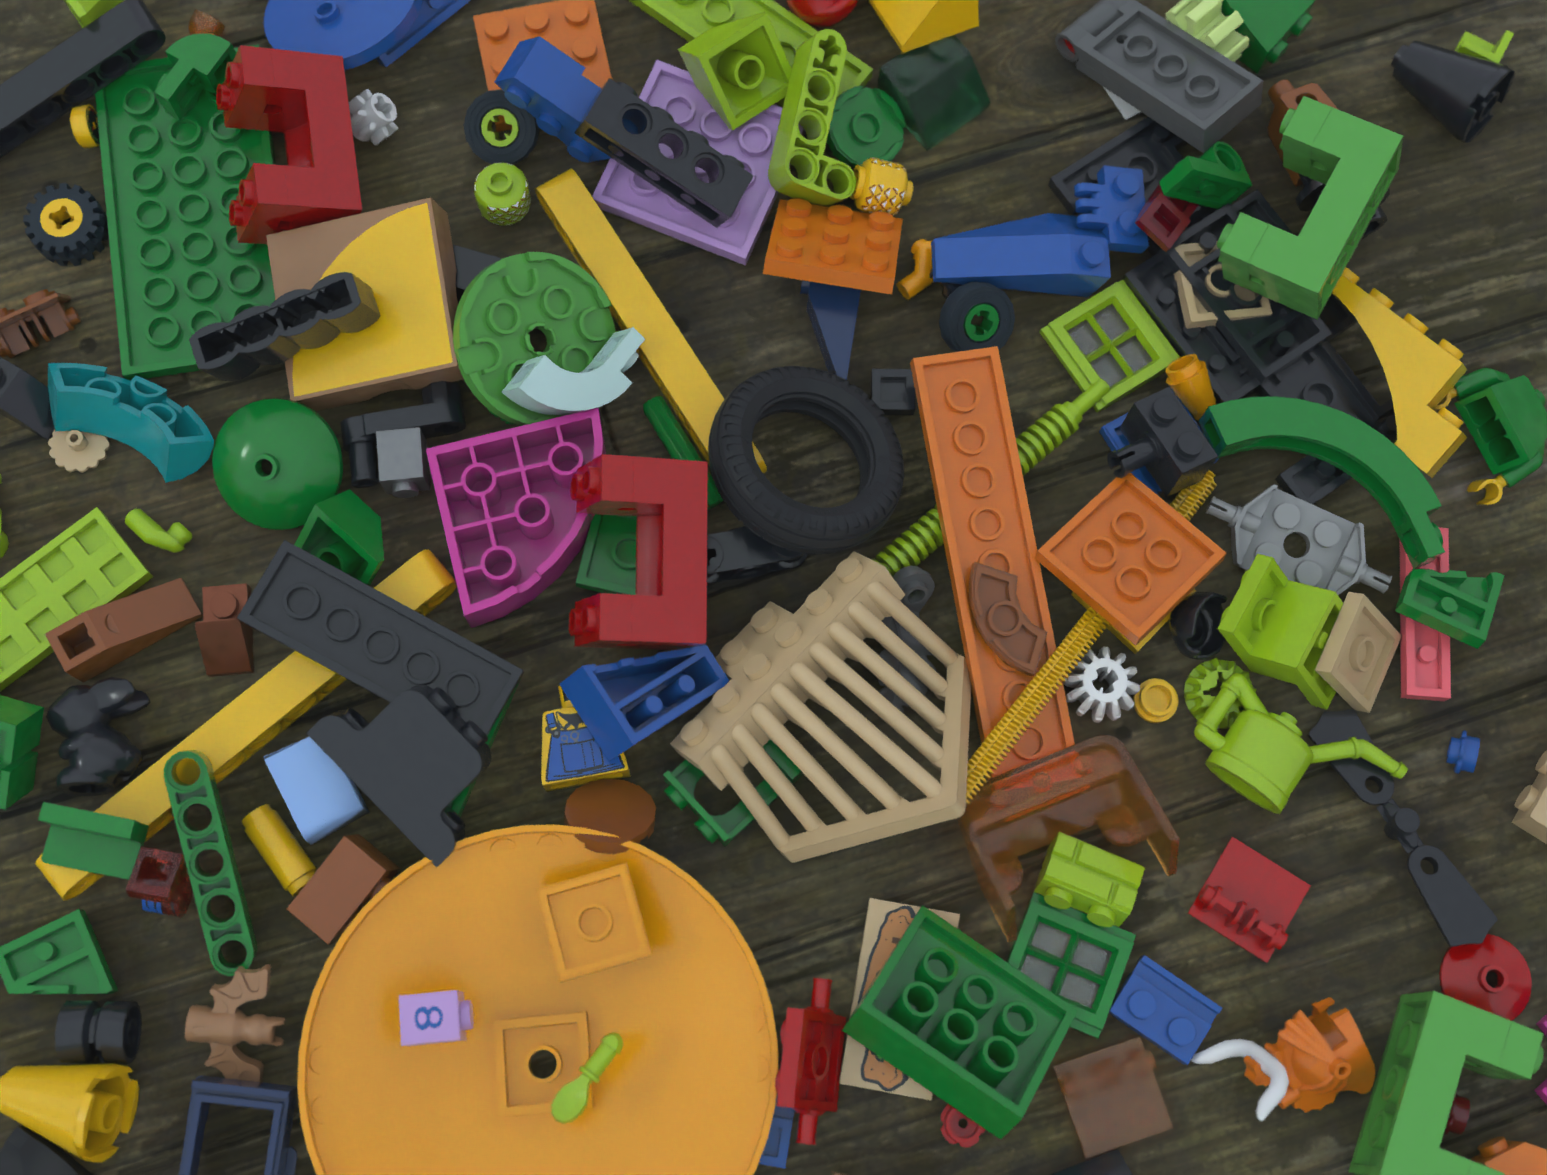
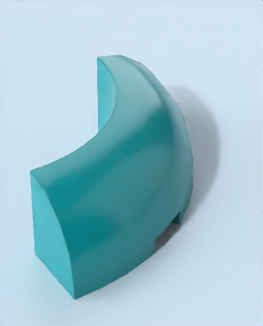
M48 363L49 402L55 431L78 430L80 432L103 435L123 442L146 456L160 471L165 483L180 480L191 475L208 461L214 446V439L208 427L189 405L182 408L179 404L168 398L167 389L137 375L132 380L107 374V367L79 363Z

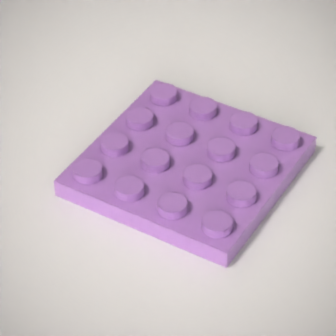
M656 60L639 98L652 107L656 106L666 110L673 117L675 123L687 131H695L708 140L709 146L721 154L730 155L738 159L744 165V169L753 175V178L731 217L718 228L614 159H609L592 197L601 210L746 266L778 195V191L769 182L768 168L783 108L773 104L735 130H730L695 86L688 71ZM799 125V131L804 136L806 131ZM659 143L661 153L667 158L674 159L671 148L666 144ZM695 167L697 177L701 181L709 183L707 173L703 169Z

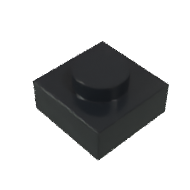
M872 369L871 399L881 408L885 415H914L915 387L911 369Z

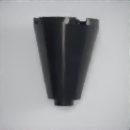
M1417 40L1409 46L1406 44L1402 45L1391 62V66L1394 67L1393 77L1457 140L1466 143L1471 142L1478 136L1492 119L1493 115L1490 114V111L1497 101L1502 104L1515 76V71L1508 68L1507 65Z

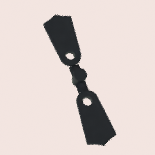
M1354 709L1325 711L1317 724L1307 734L1314 745L1348 740L1349 737L1364 739L1373 744ZM1361 757L1359 759L1346 758L1328 761L1361 801L1369 805H1380L1376 808L1386 821L1384 826L1386 836L1392 840H1399L1407 854L1411 852L1407 861L1409 874L1448 946L1481 944L1490 928L1498 920L1497 917L1440 849L1423 844L1415 831L1420 825L1418 814L1410 808L1400 809L1393 798L1390 799L1394 793V781L1390 773ZM1368 779L1375 781L1379 787L1378 793L1370 792L1365 786V781ZM1421 860H1427L1433 865L1434 872L1432 875L1423 872L1420 866Z

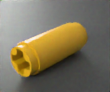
M269 804L262 805L249 813L241 823L245 827V833L285 891H289L292 897H295L317 871V868L278 812L273 810Z

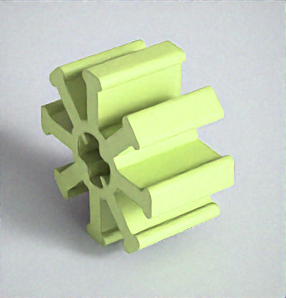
M1181 0L1165 13L1166 20L1233 62L1242 56L1241 52L1249 46V38L1235 31L1244 20L1238 11H1234L1229 16H1224L1221 13L1223 0Z

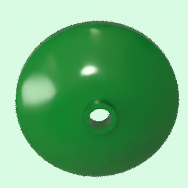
M271 398L249 403L234 412L220 429L214 444L212 467L220 494L236 514L262 528L285 530L305 525L315 504L337 495L342 481L343 459L340 445L333 430L317 412L293 400ZM264 459L269 460L272 464L273 469L270 475L262 470L261 464Z

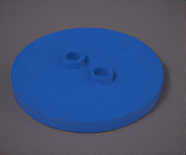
M269 0L264 15V30L273 49L343 56L345 71L379 57L400 41L418 17L423 0Z

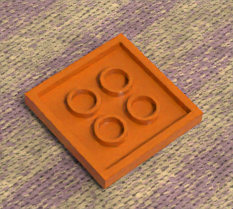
M557 0L473 16L488 91L501 89L494 82L518 43L538 36L584 66L585 70L582 75L600 88L611 78L594 0ZM499 115V122H495L496 131L512 130V125L506 124L504 116Z
M801 198L780 199L765 256L763 274L892 295L903 219L893 217L891 214L881 211L865 213L852 211L851 208L844 205L827 207L811 204L809 201Z
M1129 473L1123 478L1116 477L1037 550L1035 559L1136 646L1224 560L1227 552L1132 473Z

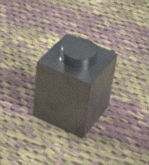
M421 428L376 431L379 482L385 492L397 498H410L417 496L419 491L430 490L429 466L426 453L427 441Z

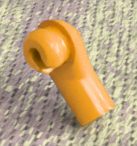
M919 239L911 247V253L914 254L915 270L897 283L899 292L907 300H910L934 282L933 277L929 278L932 269V241Z

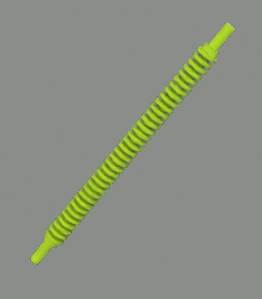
M1099 379L1072 402L1066 401L1062 405L1055 404L1051 411H1047L1043 417L1036 420L1034 424L1030 425L1026 431H1023L1016 438L1023 476L1030 469H1033L1038 462H1041L1046 455L1052 453L1054 448L1059 447L1063 441H1066L1071 434L1078 431V424L1083 420L1082 415L1111 390L1106 381ZM935 505V509L931 508L926 513L927 516L923 515L918 519V523L912 524L909 528L910 530H905L901 537L894 539L893 545L888 544L884 548V552L880 551L875 556L876 559L872 558V560L884 565L893 577L896 572L904 567L918 566L920 560H925L929 553L937 550V546L943 545L937 505Z

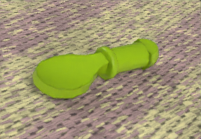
M609 1033L601 1039L602 1043L587 1063L579 1068L582 1074L576 1080L564 1085L557 1093L552 1103V1116L557 1122L562 1124L573 1122L584 1112L588 1105L590 1084L593 1081L596 1084L599 1083V1077L616 1054H620L623 1048V1039L619 1034Z

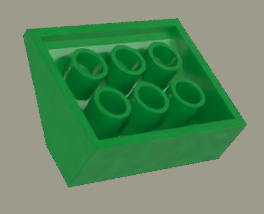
M922 905L842 1031L1001 1140L1023 1118L1078 1010Z

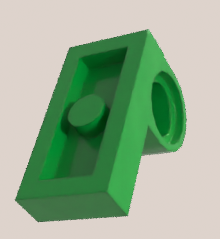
M1220 141L1213 144L1199 158L1188 155L1179 161L1159 181L1165 196L1215 209H1220L1227 203L1231 204L1252 186L1239 154L1230 145Z

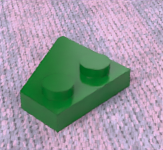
M77 909L0 947V974L8 994H113L118 991L85 910Z

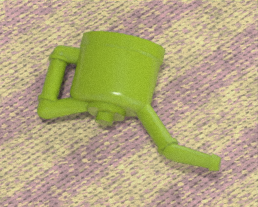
M1233 673L1226 683L1223 682L1221 684L1220 692L1203 717L1197 720V726L1194 730L1196 739L1213 750L1205 762L1209 770L1248 800L1276 814H1281L1288 803V798L1311 764L1346 758L1359 759L1361 757L1391 773L1390 776L1399 779L1403 778L1408 771V768L1402 762H1397L1364 739L1349 737L1348 740L1309 746L1301 738L1302 732L1296 726V718L1286 712H1282L1280 715L1272 712L1269 713L1246 677L1239 673ZM1238 699L1245 710L1238 715L1226 735L1222 736L1217 732V727L1235 700Z

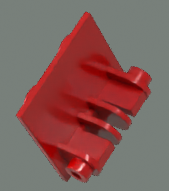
M1232 836L1187 914L1263 962L1268 963L1274 950H1280L1286 943L1289 935L1285 931L1311 885Z

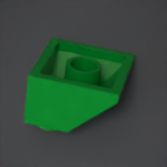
M350 489L315 504L294 544L368 586L371 585L384 562L381 517Z

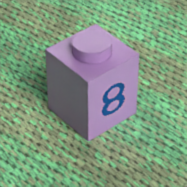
M451 990L399 996L401 1046L467 1041L466 1030H471L474 1027V1013L472 1001L464 1000L463 991Z

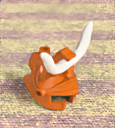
M1331 997L1311 1004L1313 1011L1312 1015L1308 1018L1301 1010L1296 1012L1292 1019H1288L1285 1022V1027L1277 1033L1278 1041L1275 1044L1266 1043L1263 1048L1249 1040H1225L1194 1054L1191 1059L1196 1064H1212L1230 1057H1244L1246 1065L1244 1075L1256 1086H1268L1259 1099L1256 1109L1257 1118L1260 1121L1265 1120L1277 1105L1283 1110L1292 1105L1295 1109H1301L1307 1113L1311 1110H1321L1324 1106L1334 1103L1336 1095L1341 1091L1350 1090L1360 1094H1367L1372 1089L1375 1080V1065L1350 1011L1343 1008L1328 1015V1008L1335 1003Z

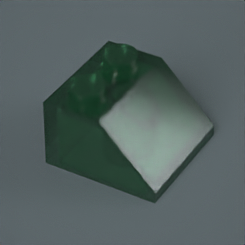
M955 35L904 53L901 52L879 69L877 88L885 91L897 102L904 116L905 127L926 151L986 110L991 104L971 53Z

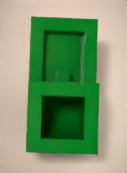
M193 34L177 40L165 51L173 68L162 75L158 88L154 93L166 113L181 120L204 89L216 95L218 84H224L227 63L233 62L236 56L232 43L212 34Z

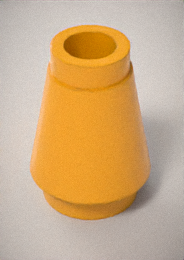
M1188 354L1174 360L1166 367L1165 372L1168 376L1166 383L1193 415L1194 419L1199 421L1209 406L1216 405L1205 361L1199 360L1196 354Z

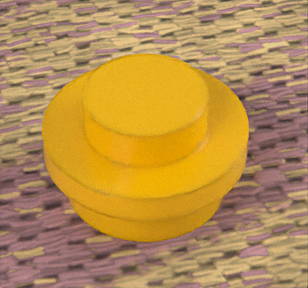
M1158 678L1148 679L1140 684V691L1133 696L1134 708L1142 719L1151 723H1161L1171 718L1178 708V695L1174 687L1167 681Z

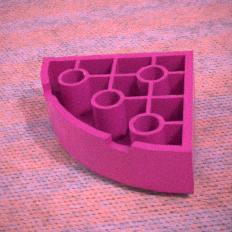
M599 408L426 449L462 610L469 626L473 628L499 619L534 600L562 575L580 552L587 539L591 521L595 514L576 513L577 501L572 500L570 488L572 476L577 474L579 467L601 454H606Z

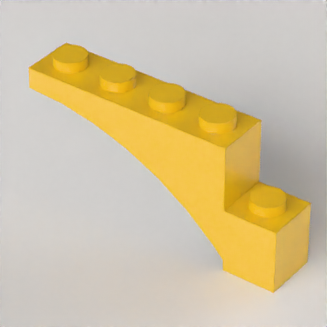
M1346 267L1332 294L1354 315L1370 339L1381 362L1392 395L1397 441L1394 444L1420 470L1433 478L1467 439V436L1459 430L1464 423L1461 419L1443 406L1438 412L1434 411L1435 407L1467 371L1465 365L1460 361L1464 354L1445 339L1436 344L1424 334L1429 328L1411 314L1407 313L1403 319L1390 310L1394 302L1377 289L1373 288L1369 293L1365 292L1356 285L1360 278Z

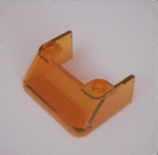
M1109 735L1092 737L988 779L986 783L981 782L984 786L980 787L977 785L980 791L973 789L977 795L974 796L970 793L974 799L970 800L967 798L970 804H966L964 814L957 818L978 883L1008 943L1017 940L1016 910L1010 896L1015 894L1023 883V869L1017 857L1050 844L1059 831L1070 836L1097 824L1104 837L1110 843L1117 846L1128 847L1147 840L1167 876L1174 875L1177 871L1180 838L1125 745L1119 739Z

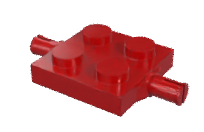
M813 978L811 1006L804 1009L787 1007L786 1019L781 1027L782 1060L781 1068L778 1070L775 1079V1089L778 1094L777 1106L793 1108L796 1113H799L797 1140L795 1143L816 1145L818 1116H821L826 1111L837 1112L845 1035L842 1029L846 1025V1017L836 1015L832 1009H829L833 980Z

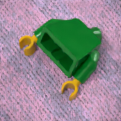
M1481 368L1463 375L1435 407L1434 411H1439L1442 406H1448L1454 397L1458 400L1454 403L1492 474L1498 475L1494 479L1472 481L1468 485L1467 492H1477L1485 488V497L1478 501L1476 505H1490L1499 502L1505 486L1507 488L1513 487L1542 465L1545 440L1547 439V412L1544 408V395L1541 391L1533 388L1530 380L1525 375L1511 379L1507 373L1492 368Z

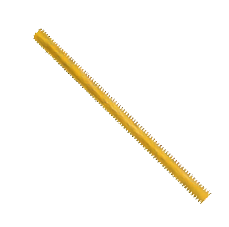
M1208 470L1200 482L1181 490L1172 503H1170V506L1190 521L1194 514L1197 513L1196 510L1200 509L1199 506L1203 505L1206 501L1205 499L1209 497L1208 495H1211L1214 488L1217 487L1213 479L1216 475ZM1089 607L1085 611L1084 615L1081 616L1065 639H1063L1043 667L1037 672L1033 680L1030 681L1017 700L1011 705L1010 709H1008L1007 713L1004 714L991 733L985 738L984 742L978 747L977 751L968 760L966 804H970L967 798L970 800L974 799L970 793L974 796L977 795L973 789L980 791L977 785L980 787L984 786L980 780L984 783L987 782L983 776L989 779L990 775L987 772L990 774L994 773L990 767L996 770L997 767L994 764L1000 766L998 760L1003 762L1004 759L1000 755L1007 757L1005 752L1010 753L1007 747L1013 749L1014 746L1011 743L1017 744L1013 738L1020 740L1018 735L1023 736L1020 730L1027 731L1025 727H1030L1027 722L1032 724V719L1037 718L1034 714L1039 715L1038 710H1043L1041 706H1046L1043 701L1049 703L1048 698L1052 699L1053 697L1051 694H1056L1053 689L1059 690L1058 686H1062L1061 682H1065L1063 677H1069L1068 674H1071V670L1075 669L1073 665H1078L1076 661L1081 662L1080 657L1084 658V654L1088 652L1087 650L1091 649L1089 645H1094L1092 641H1097L1095 637L1099 638V633L1102 634L1106 626H1109L1110 623L1093 608Z

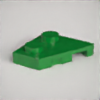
M1412 569L1405 577L1395 611L1478 649L1486 641L1505 575L1491 572L1486 578L1467 577L1466 571L1449 570L1445 573H1439L1432 569Z

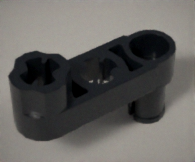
M447 381L430 383L427 387L422 388L423 405L367 413L342 420L340 426L343 449L349 453L352 486L367 488L380 483L375 457V448L377 447L376 431L420 427L425 439L463 431L466 428L460 385Z

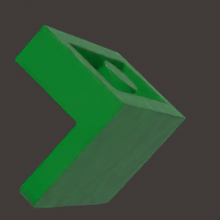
M43 802L38 821L51 826L41 857L42 862L126 880H133L135 878L149 826L136 820Z

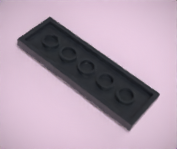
M286 540L282 542L237 617L239 621L390 703L400 693L418 685H426L432 689L439 687L455 702L456 707L453 710L465 722L471 720L485 732L487 737L524 673V670Z

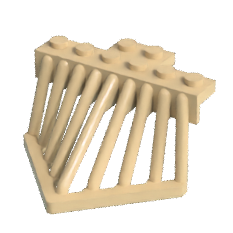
M855 551L838 564L836 570L817 590L813 591L806 598L805 603L794 614L769 601L764 608L753 615L751 621L733 640L723 646L715 659L730 681L714 694L712 700L693 720L684 725L681 732L670 743L680 756L700 769L719 790L722 791L729 783L774 846L791 863L961 817L966 809L971 682L966 659L949 647L901 602L905 593L884 565ZM885 617H892L946 667V680L888 628L882 620ZM867 637L878 641L925 684L938 699L945 701L944 713L865 644L863 640ZM849 658L861 663L929 723L935 732L942 734V747L849 667L844 660ZM829 677L845 686L907 740L935 768L941 771L940 783L824 681ZM809 698L832 712L920 789L927 798L909 802L899 796L891 786L804 704ZM790 720L806 730L886 809L865 814L787 730L784 724ZM769 740L775 743L846 820L826 825L767 754L763 746ZM749 761L807 830L806 832L792 836L786 832L744 774L743 767Z

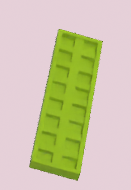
M98 507L0 578V692L54 652L45 633L87 610L129 596L153 578V575Z

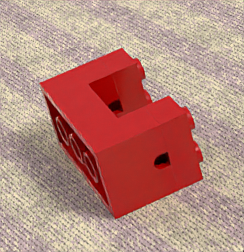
M240 45L233 62H228L226 65L224 84H218L217 109L223 110L225 127L284 132L288 166L253 163L246 179H241L239 194L236 200H231L229 205V221L231 226H236L238 243L267 244L266 235L360 214L362 212V203L343 56Z
M601 454L579 467L577 474L572 476L570 488L572 500L577 501L576 513L636 517V594L599 593L575 602V609H571L568 621L569 633L571 636H575L574 647L678 650L706 644L708 462Z

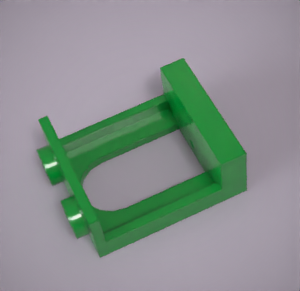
M771 740L763 746L767 754L792 785L804 775ZM685 759L672 772L667 770L663 774L664 781L668 784V787L663 791L681 811L686 806L691 809L699 818L694 823L695 827L711 844L718 839L726 847L755 818L742 800L732 810L723 815L714 816L708 814L694 798L696 784L705 774ZM765 779L755 788L768 807L779 798Z

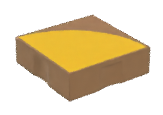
M431 197L266 235L275 299L293 290H311L317 282L329 275L349 272L372 288L381 315L374 324L364 330L353 333L340 332L330 343L314 349L301 348L293 357L285 361L290 400L302 403L316 412L367 401L389 391L400 389L417 390L427 387L430 383L454 382L464 379L458 366L453 344V325L458 306L456 295L457 269L448 213Z

